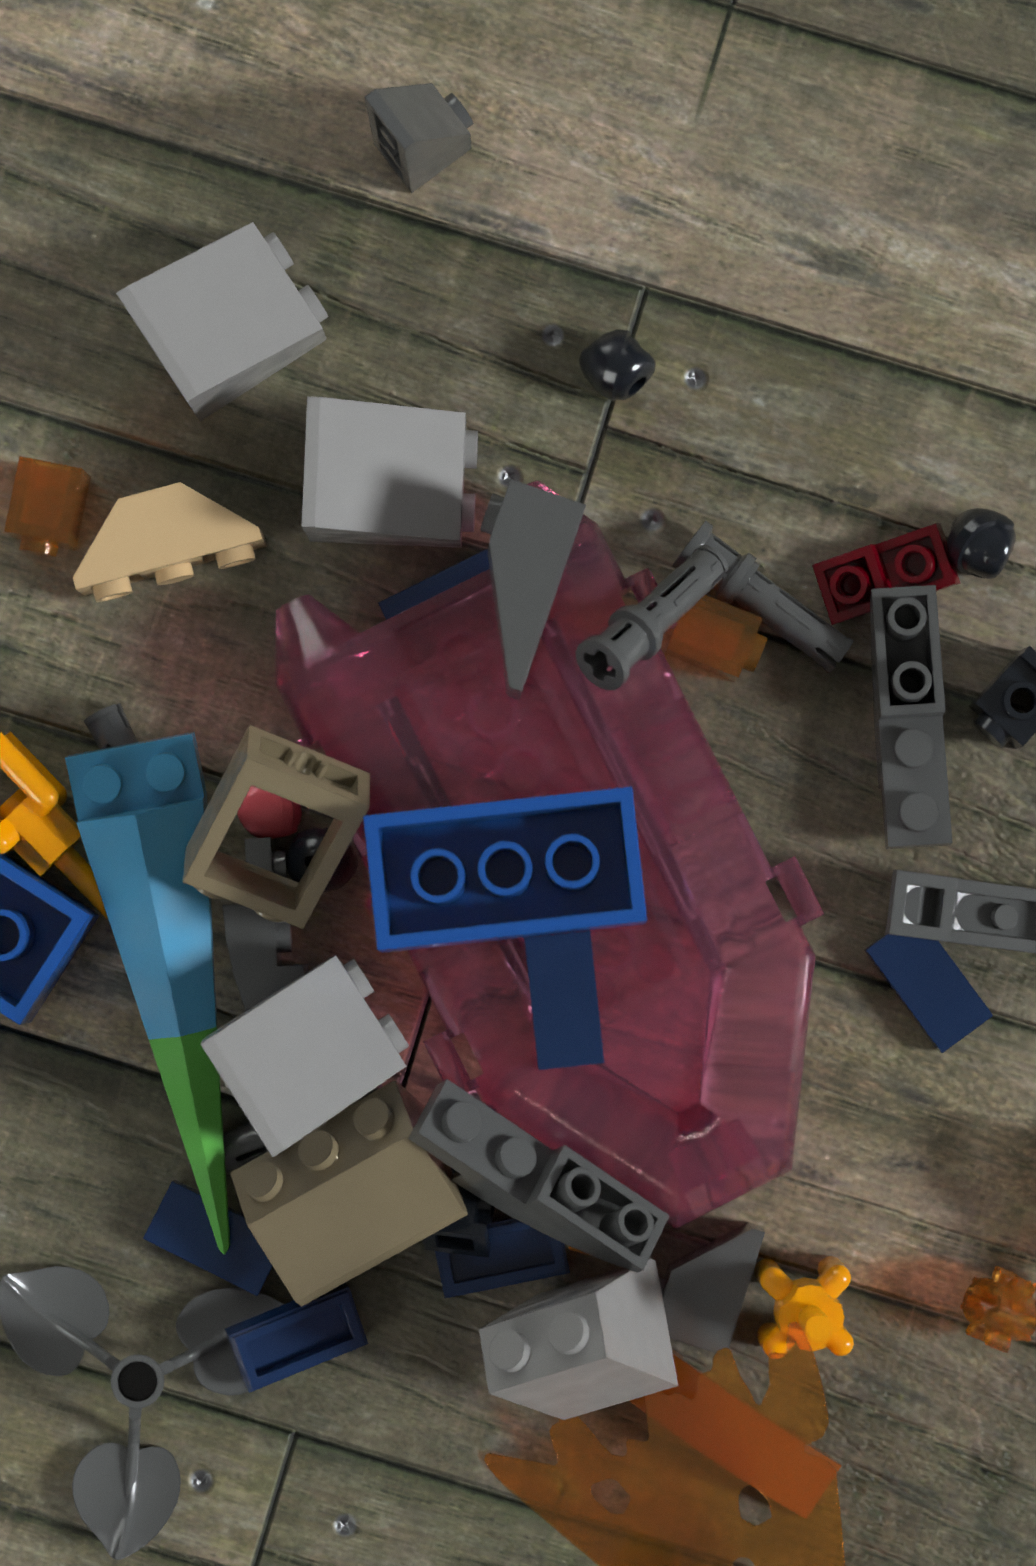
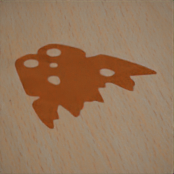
M796 1321L788 1325L786 1352L769 1353L770 1385L760 1405L756 1404L750 1390L740 1376L732 1352L729 1348H722L713 1357L712 1369L700 1375L697 1394L694 1399H689L680 1393H673L668 1396L661 1391L645 1396L649 1439L648 1441L627 1439V1454L625 1456L611 1454L579 1416L566 1420L559 1419V1422L553 1424L549 1430L558 1461L555 1465L492 1453L486 1454L484 1458L492 1473L509 1491L598 1566H733L734 1561L741 1557L750 1559L755 1566H846L837 1471L824 1458L803 1450L806 1445L823 1437L829 1423V1416L813 1350L805 1332ZM605 1479L618 1481L630 1495V1502L626 1511L623 1514L610 1513L594 1499L591 1494V1486ZM750 1484H753L767 1499L772 1514L770 1519L759 1525H753L740 1516L739 1493Z

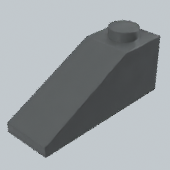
M432 83L374 89L365 96L373 143L411 194L472 149L471 134L467 129L474 123L467 110L454 94L450 93L443 98Z
M510 479L504 497L492 494L480 531L491 534L487 554L507 697L520 700L586 505Z

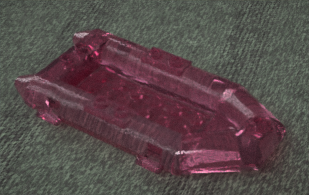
M539 480L527 484L558 495ZM583 514L520 700L507 697L490 569L363 632H359L309 594L284 604L276 610L275 684L302 739L294 743L309 749L323 747L327 756L370 773V808L366 815L631 786L633 788L647 922L642 925L588 930L591 932L605 1063L538 1070L524 937L407 950L446 1028L445 1031L423 1042L442 1081L448 1079L467 1093L476 1089L482 1103L552 1150L566 1145L670 1215L666 1223L676 1229L792 1171L816 954L801 926L825 913L796 856L771 867L661 648L652 658L639 660L630 669L627 682L616 690H604L595 686L584 676L576 661L578 644L590 635L602 633L608 627L610 616L617 609L625 606L621 597L632 589L639 603L658 586L650 568L625 578L598 523ZM678 623L673 624L665 633L676 628ZM609 666L607 671H611L613 668ZM363 819L352 840L369 872ZM776 876L797 916L788 922H785L766 885V882ZM463 1033L484 1074L472 1080L451 1041L452 1038Z

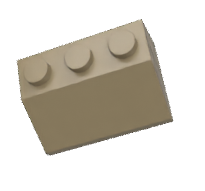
M396 1080L349 1105L276 1156L272 1157L268 1151L230 1172L248 1228L294 1301L301 1307L468 1215L457 1183L451 1180L453 1177L451 1167L408 1139L425 1106Z

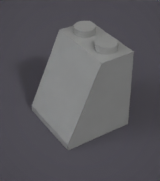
M254 222L159 269L116 293L199 421L204 420L327 340L324 330L320 325L321 321L329 317L309 285H306L299 291L297 290L285 271L294 265L288 252L274 232L263 238Z
M307 396L302 528L310 542L461 548L462 532H474L476 494L464 493L465 468L477 469L478 430H466V414L463 412Z
M334 954L207 1035L200 1043L272 1157L287 1149L406 1067L399 1053L410 1046L389 1014L379 1020L376 1019L364 1000L365 997L375 991L354 959L342 965L336 954Z
M649 1259L644 1270L638 1273L621 1267L537 1294L479 1329L489 1394L562 1420L678 1386L657 1264L653 1259Z

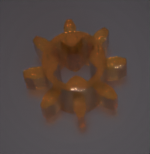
M995 1266L992 1272V1279L974 1277L960 1305L964 1316L970 1322L965 1333L968 1336L985 1342L986 1346L1004 1353H1008L1011 1340L1029 1342L1031 1335L1036 1330V1299L1032 1297L1036 1292V1284L999 1266Z

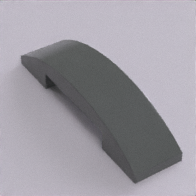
M893 870L885 934L1036 953V889Z

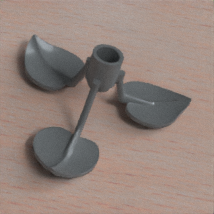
M54 1266L28 1272L10 1273L1 1278L0 1317L6 1336L19 1358L37 1372L51 1376H64L70 1374L78 1367L86 1350L113 1371L111 1376L112 1392L120 1403L129 1407L128 1446L125 1447L113 1442L96 1446L79 1462L72 1483L74 1503L81 1519L99 1539L111 1558L115 1560L124 1559L148 1544L166 1524L178 1501L181 1478L174 1456L167 1449L158 1446L139 1449L142 1408L151 1405L158 1399L164 1388V1375L193 1361L195 1376L206 1389L228 1396L248 1392L244 1386L225 1328L284 1305L283 1303L263 1293L255 1296L244 1289L237 1288L215 1289L205 1292L191 1300L177 1317V1335L188 1349L187 1351L160 1364L149 1356L138 1354L128 1356L120 1361L92 1340L104 1331L110 1314L105 1291L91 1275L72 1267Z

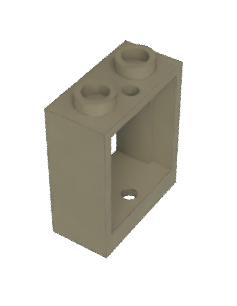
M249 725L186 846L183 883L194 886L197 891L213 899L224 898L253 909L258 915L269 921H284L304 929L364 819L363 816L366 815L370 808V773ZM251 785L334 818L300 882L217 851Z

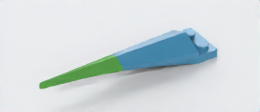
M195 732L68 755L65 757L78 819L76 824L219 1250L225 1255L230 1246L220 1074L200 1044L204 1037L217 1030L211 898L201 894L194 886L183 883L186 846L208 806L207 791Z

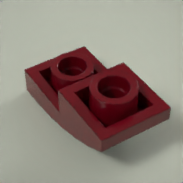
M935 523L878 544H870L812 565L831 625L870 614L871 589L936 585L937 592L961 584L956 568L951 563L948 554L947 541L941 523Z

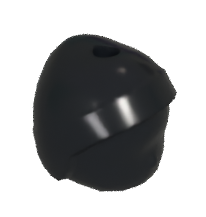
M620 329L601 335L586 347L579 357L580 368L587 381L602 396L612 401L626 400L635 395L652 377L656 366L654 358L640 346L635 338L630 336V331Z
M974 508L960 513L953 521L948 536L947 549L951 563L959 571L968 575L987 579L997 577L1007 564L1016 541L1014 522L1007 516L990 509Z
M329 828L306 829L299 832L293 838L286 862L287 871L292 880L300 882ZM351 842L324 892L341 888L356 873L358 857L354 854Z

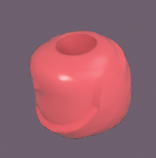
M251 785L237 812V816L243 827L251 835L257 838L271 837L274 839L290 836L297 832L302 818V810L300 804Z

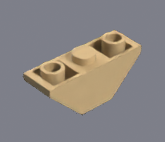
M178 482L119 498L76 570L73 581L75 589L84 596L94 594L96 602L109 601L133 593L131 583L155 577L157 585H167L193 577V566L217 560L219 569L249 563L256 559L254 550L267 547L265 536L258 526L185 484Z

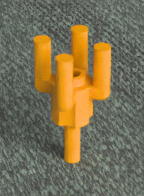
M11 731L6 735L0 732V769L20 788L0 806V855L15 851L39 877L55 865L91 904L108 919L91 866L73 848L80 841L81 836L76 822L61 808L67 800L65 787Z
M834 1256L823 1258L818 1265L820 1276L817 1279L804 1277L792 1280L772 1259H762L756 1264L754 1269L756 1279L761 1287L775 1299L773 1312L776 1324L765 1323L760 1326L757 1332V1339L768 1357L779 1359L795 1344L801 1350L807 1351L827 1348L837 1356H845L852 1351L854 1340L843 1325L844 1313L842 1304L837 1299L850 1284L851 1274L838 1258Z

